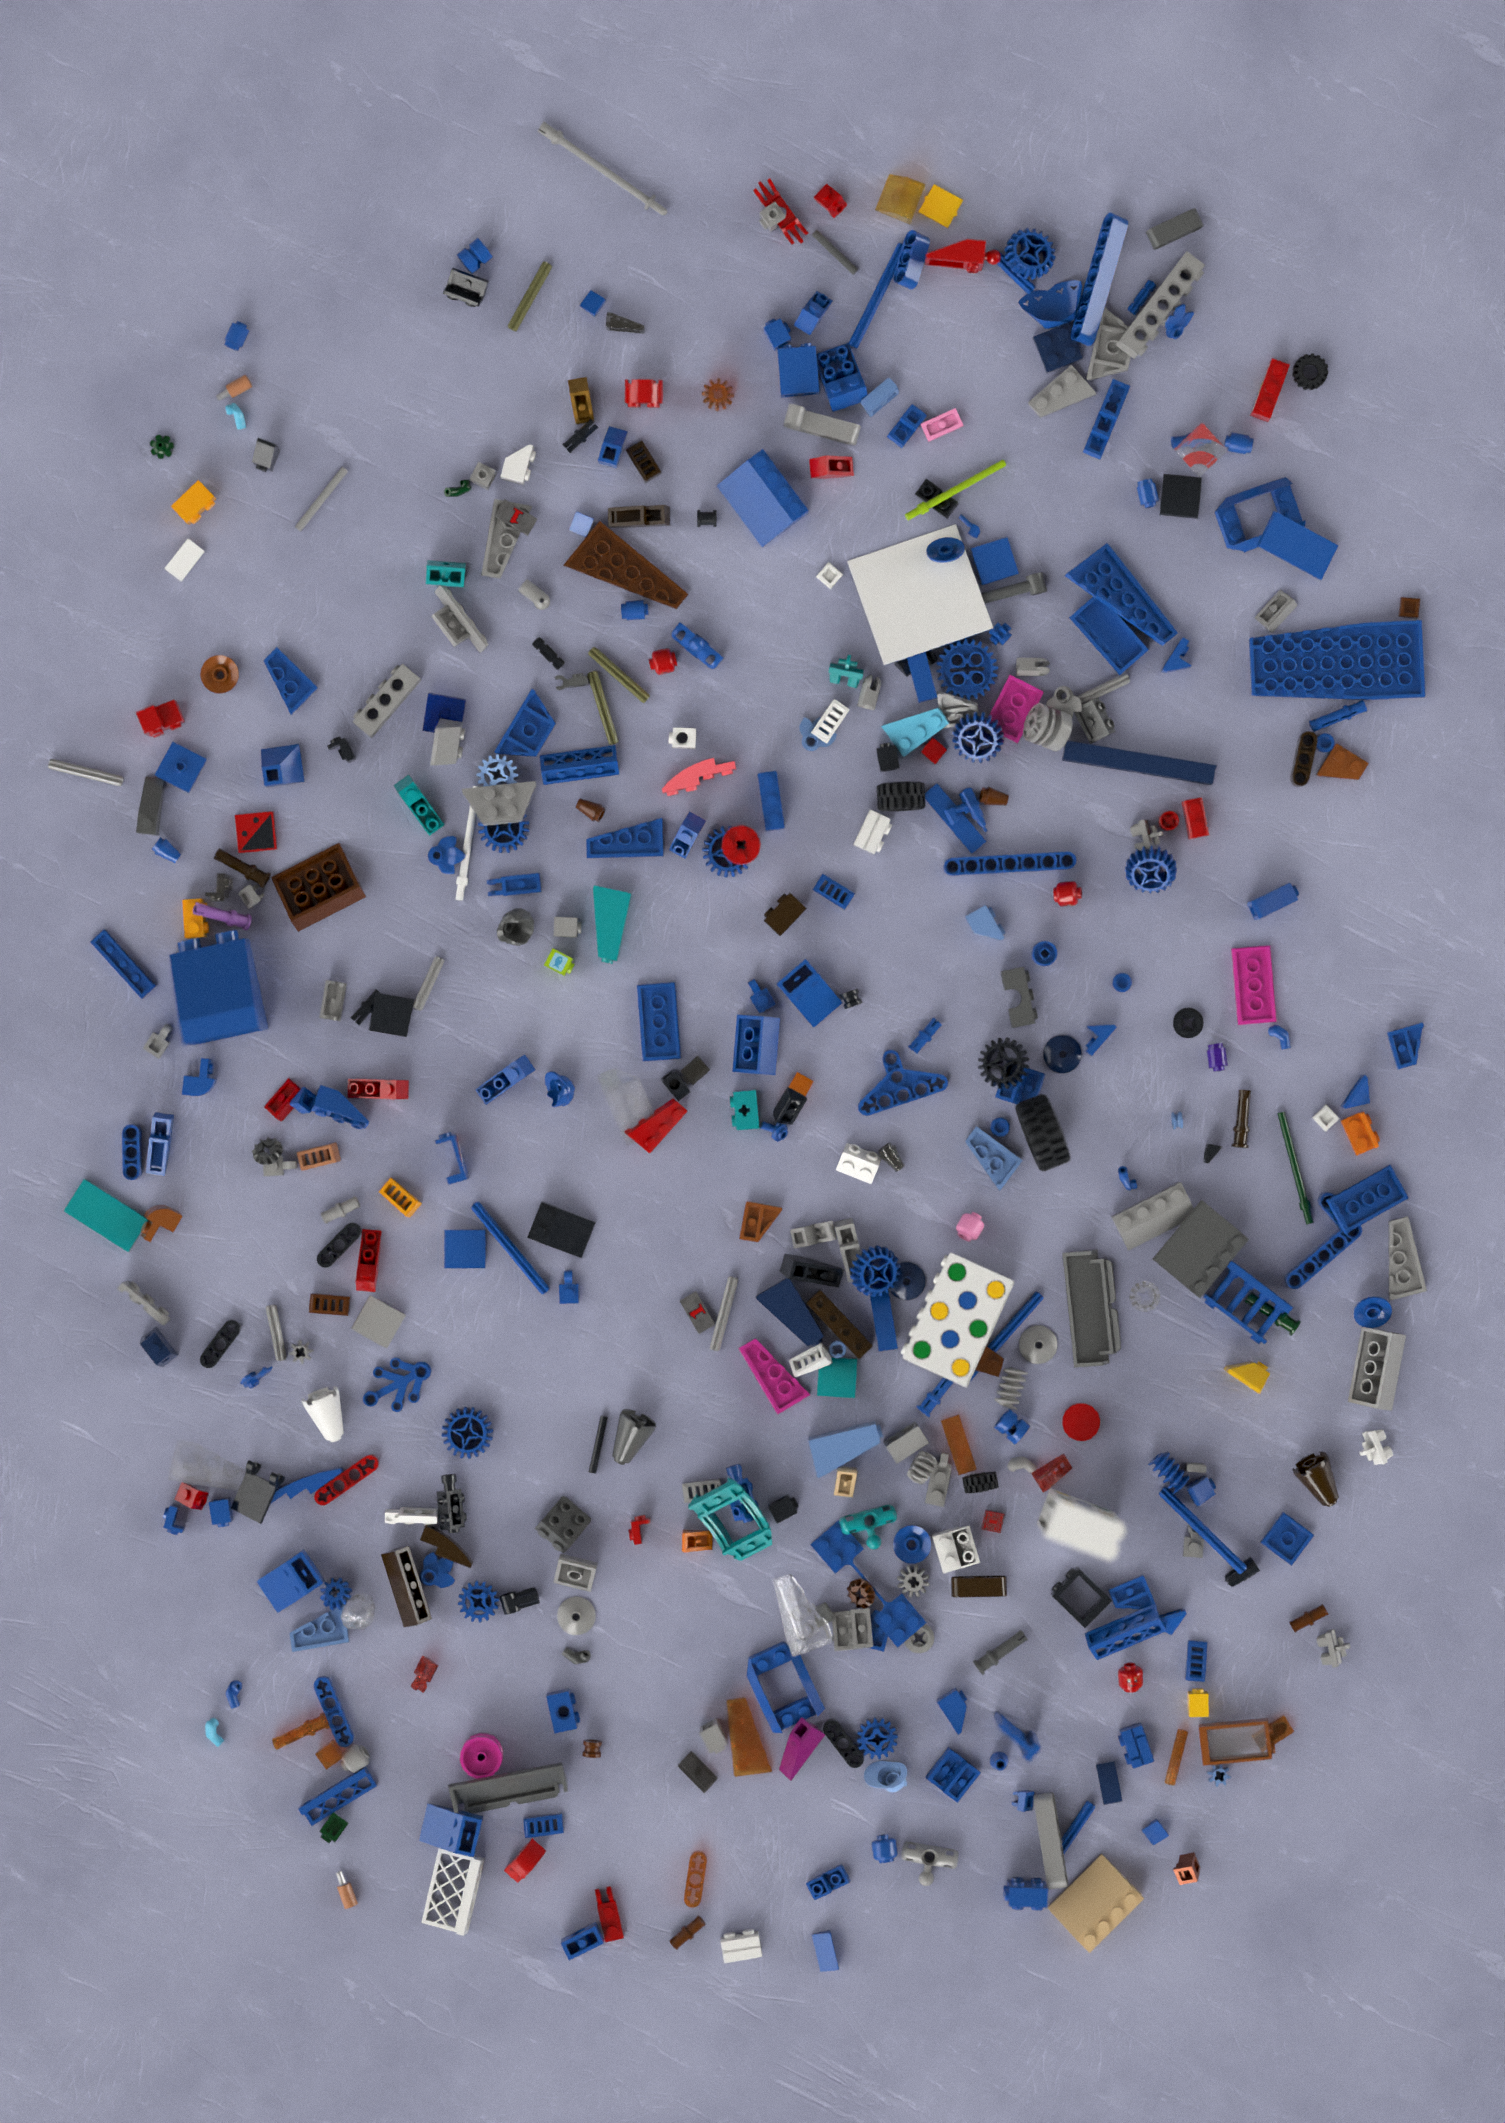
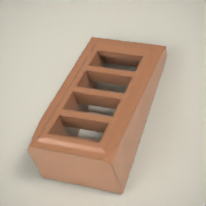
M336 1142L296 1152L301 1171L341 1161ZM321 1150H323L325 1161L322 1160ZM312 1152H315L317 1163H315ZM305 1154H308L310 1165H307Z

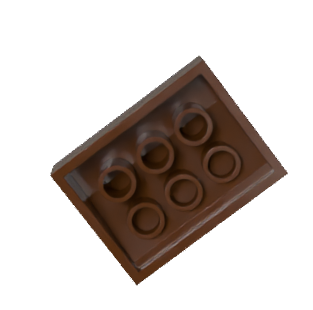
M340 843L271 877L290 921L298 932L366 898L362 886Z

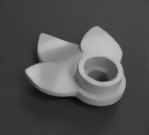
M1066 686L1057 688L1054 697L1050 698L1046 703L1047 706L1053 707L1054 710L1057 709L1068 713L1071 717H1073V712L1082 711L1081 700L1074 696L1072 690ZM1063 693L1067 694L1065 699L1061 698Z

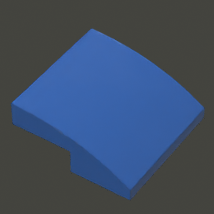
M1017 1065L1010 1069L1009 1076L1015 1072ZM1024 1068L1023 1071L1027 1073V1076L1021 1074L1020 1077L1023 1081L1015 1080L1017 1083L1016 1087L1010 1083V1089H1006L1003 1085L1002 1089H997L995 1098L1017 1105L1019 1102L1035 1097L1040 1093L1046 1074L1030 1068Z
M444 1230V1268H486L485 1230Z
M948 1747L925 1778L958 1803L981 1772Z

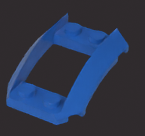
M1284 477L1225 498L1216 509L1215 515L1226 547L1232 550L1243 551L1244 553L1258 548L1257 544L1262 535L1246 540L1234 505L1270 492L1277 512L1305 527L1306 520H1302L1290 486L1293 483Z
M783 1641L748 1658L746 1675L773 1733H783L782 1730L797 1724L801 1717L804 1719L814 1715L818 1717L824 1711L825 1707L811 1680L799 1650H795ZM792 1660L807 1696L773 1711L758 1679V1675Z

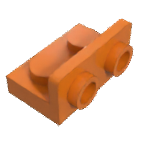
M1364 1111L1340 1120L1356 1156L1379 1147L1378 1142H1380V1138L1376 1131H1372L1370 1126L1372 1120L1368 1113L1365 1114Z

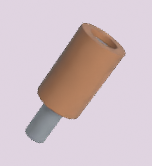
M245 374L225 385L227 389L217 394L216 397L218 401L230 395L234 398L248 391L253 386Z
M342 1871L337 1872L336 1875L340 1884L337 1886L344 1909L356 1906L358 1902L351 1883L346 1882Z

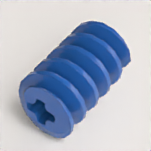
M1169 1452L1160 1453L1148 1465L1155 1464L1153 1471L1160 1470L1158 1477L1165 1476L1163 1483L1170 1482L1167 1488H1175L1172 1493L1174 1494L1187 1484L1190 1477L1188 1475L1183 1476L1185 1471L1183 1469L1178 1470L1180 1465L1178 1463L1173 1464L1175 1461L1173 1457L1168 1459Z

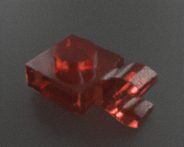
M422 1656L414 1671L417 1676L412 1682L411 1688L415 1691L418 1689L424 1693L427 1688L426 1682L431 1681L439 1665L428 1657Z

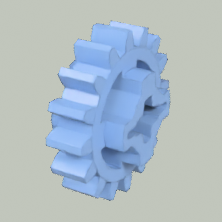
M496 754V758L493 759L490 755L488 762L484 759L482 760L483 767L478 766L481 770V773L476 774V776L481 777L478 784L493 786L502 782L507 784L517 783L514 781V778L518 777V774L513 772L517 770V767H511L513 761L506 762V756L500 759L499 754ZM493 763H498V765L494 768L488 767ZM505 766H507L510 771V777L507 776L504 772ZM499 770L500 774L506 779L497 778V780H494L495 777L489 772L497 773ZM485 774L489 775L491 781L489 785L485 780Z

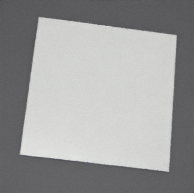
M956 524L847 561L884 666L994 629L966 551H964L960 558L946 563L932 561L927 556L926 549L928 545L937 539L952 537L961 540Z

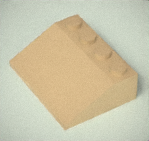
M1101 1854L1047 1908L1090 1953L1144 1900V1897Z

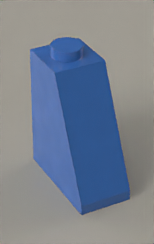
M1288 883L1248 902L1247 906L1254 920H1258L1298 901L1297 896H1299V892L1295 885L1292 886L1291 883Z

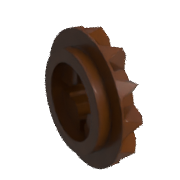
M860 1578L854 1579L847 1587V1596L850 1597L851 1603H854L856 1608L861 1607L865 1609L873 1604L875 1592L868 1581ZM859 1590L861 1591V1595H863V1597L861 1598L857 1593Z

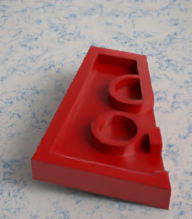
M672 1098L656 1109L654 1114L646 1120L644 1118L638 1121L639 1124L632 1129L628 1128L624 1132L650 1154L688 1110Z

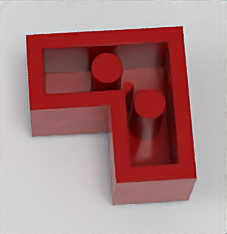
M174 699L159 706L152 705L135 712L144 734L149 737L153 736V738L162 736L164 734L163 731L171 729V731L182 727L181 724L185 722L178 703Z

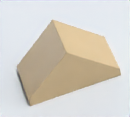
M847 1466L837 1468L834 1495L853 1498L857 1468Z

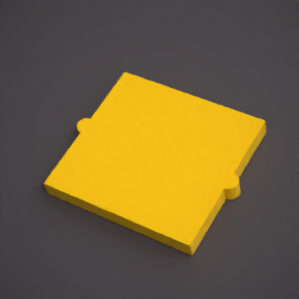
M934 184L929 194L924 197L925 201L919 213L948 228L954 216H957V211L963 200Z

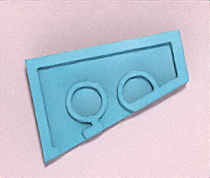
M936 708L882 725L881 727L902 756L905 757L950 724L941 709Z

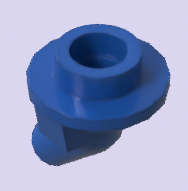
M764 1121L761 1123L760 1128L772 1132L771 1138L779 1142L786 1138L788 1134L787 1125L777 1123L775 1126Z

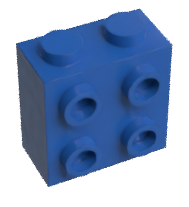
M1012 1877V1880H1007V1885L1003 1886L1004 1901H1007L1009 1907H1012L1014 1910H1023L1024 1907H1031L1032 1910L1040 1911L1048 1907V1887L1046 1881H1042V1878L1023 1880L1022 1877Z

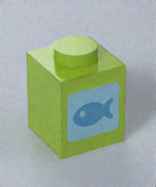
M552 948L544 966L565 976L567 973L570 974L575 964L572 963L573 958Z

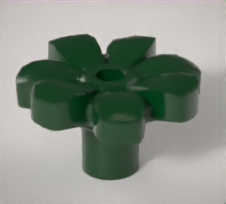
M156 435V441H150V446L154 447L150 452L152 455H157L158 459H163L164 455L170 457L172 452L169 449H174V443L170 442L171 438L167 435L164 438L161 435Z

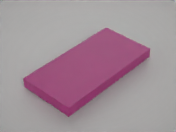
M1270 945L1232 948L1237 1024L1277 1022Z

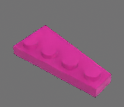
M756 1338L738 1348L776 1414H780L810 1395Z

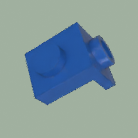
M171 1504L164 1511L163 1518L166 1520L163 1528L168 1529V1533L178 1535V1533L184 1532L185 1527L174 1524L180 1506Z

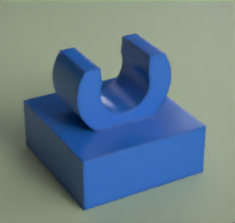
M1035 1791L1013 1792V1795H1017L1019 1798L1018 1802H1012V1805L1017 1807L1018 1811H1032Z

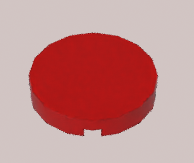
M1076 1403L1065 1410L1062 1417V1426L1064 1432L1070 1438L1076 1441H1086L1097 1434L1100 1428V1417L1092 1406L1086 1403Z

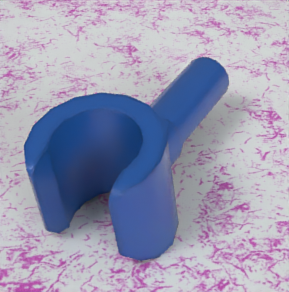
M961 514L958 518L970 528L968 534L977 538L980 534V528L969 522Z

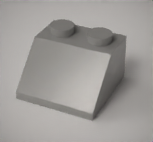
M446 719L439 720L435 728L430 765L456 764L458 758L461 759L463 747H460V740H464L465 729L462 728L463 722Z

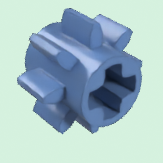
M1219 1764V1766L1212 1765L1211 1771H1207V1774L1212 1776L1208 1779L1209 1782L1215 1781L1216 1787L1219 1786V1783H1223L1226 1786V1779L1231 1778L1226 1773L1230 1770L1229 1767L1223 1769V1764ZM1217 1771L1221 1773V1778L1216 1775Z

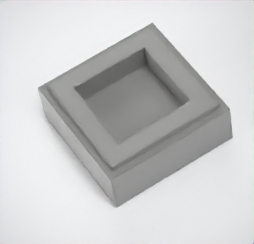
M1186 1462L1185 1470L1187 1472L1206 1473V1465L1204 1463Z

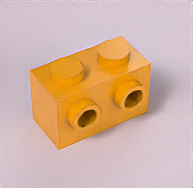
M197 480L171 507L190 525L191 523H197L202 517L201 514L205 510L209 511L215 505L214 501L216 498Z
M204 899L182 900L184 936L186 939L207 938L209 923L206 922V917L193 914V907L196 902L207 905Z

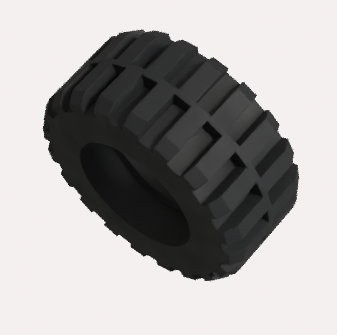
M1040 1094L1017 1103L1015 1106L1016 1114L1038 1169L1040 1171H1047L1069 1162L1071 1159L1069 1149L1048 1097Z

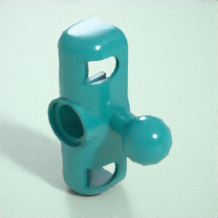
M890 1504L842 1516L839 1519L842 1533L846 1535L867 1530V1546L870 1549L876 1550L881 1546V1539L876 1535L874 1528L895 1522L897 1520V1513L894 1506ZM883 1507H890V1510L883 1512ZM867 1515H872V1523L866 1525L864 1521L865 1517ZM852 1516L854 1519L851 1521H846V1517Z

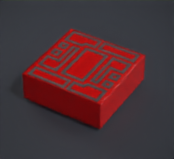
M985 1510L982 1529L1001 1533L1005 1514Z

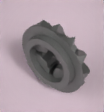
M267 1137L266 1140L260 1139V1143L254 1144L255 1148L252 1150L253 1158L257 1163L269 1165L281 1157L283 1147L276 1138L270 1139ZM268 1148L270 1150V1154L266 1153L264 1149Z

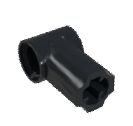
M536 1587L519 1592L513 1591L499 1596L504 1615L520 1611L522 1608L540 1603Z

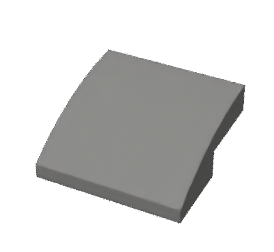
M370 1295L351 1329L387 1348L406 1315Z
M870 1608L832 1612L835 1620L832 1621L835 1651L873 1647Z

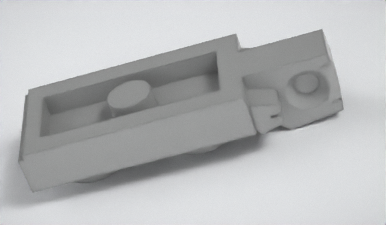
M941 1452L939 1462L936 1461V1466L929 1479L925 1498L926 1504L944 1507L952 1470L951 1464H947L948 1453Z

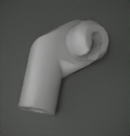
M1023 1456L1012 1458L1007 1465L1008 1469L1012 1472L1016 1471V1469L1024 1468L1031 1474L1037 1468L1035 1464Z

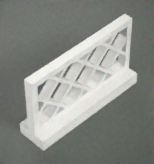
M441 1848L438 1849L422 1923L450 1930L462 1936L468 1933L485 1861L484 1857L474 1856L473 1858ZM442 1853L448 1854L453 1861L446 1867L441 1861ZM461 1859L470 1860L469 1869L463 1872L458 1861ZM455 1864L460 1874L451 1878L447 1868ZM444 1871L449 1881L440 1885L437 1875ZM462 1876L465 1881V1887L458 1890L453 1880ZM451 1883L456 1893L447 1897L442 1887ZM439 1889L444 1900L436 1904L433 1899V1893ZM457 1894L461 1904L454 1909L449 1899ZM446 1901L451 1912L443 1916L438 1906ZM434 1908L440 1917L436 1921L427 1919L429 1911ZM453 1913L457 1919L456 1926L448 1925L445 1917Z

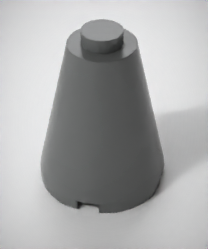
M623 1409L620 1413L612 1456L615 1458L614 1461L621 1465L631 1462L656 1428V1423L644 1414H641V1417L635 1415L636 1411L631 1409Z

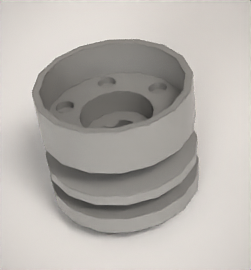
M1038 703L1033 706L1026 717L1023 737L1026 741L1042 745L1044 748L1057 752L1063 748L1069 739L1073 724L1072 717L1068 713L1057 709L1054 710L1053 707Z

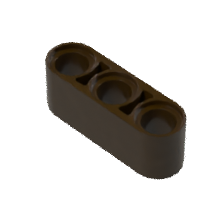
M1306 731L1298 738L1290 775L1291 784L1295 787L1306 785L1310 779L1317 746V736L1314 732ZM1305 735L1312 738L1311 745L1304 744L1303 737ZM1301 754H1305L1308 757L1307 764H1302L1299 761ZM1297 773L1304 775L1303 783H1298L1295 780Z
M1007 1576L951 1577V1597L1007 1596Z

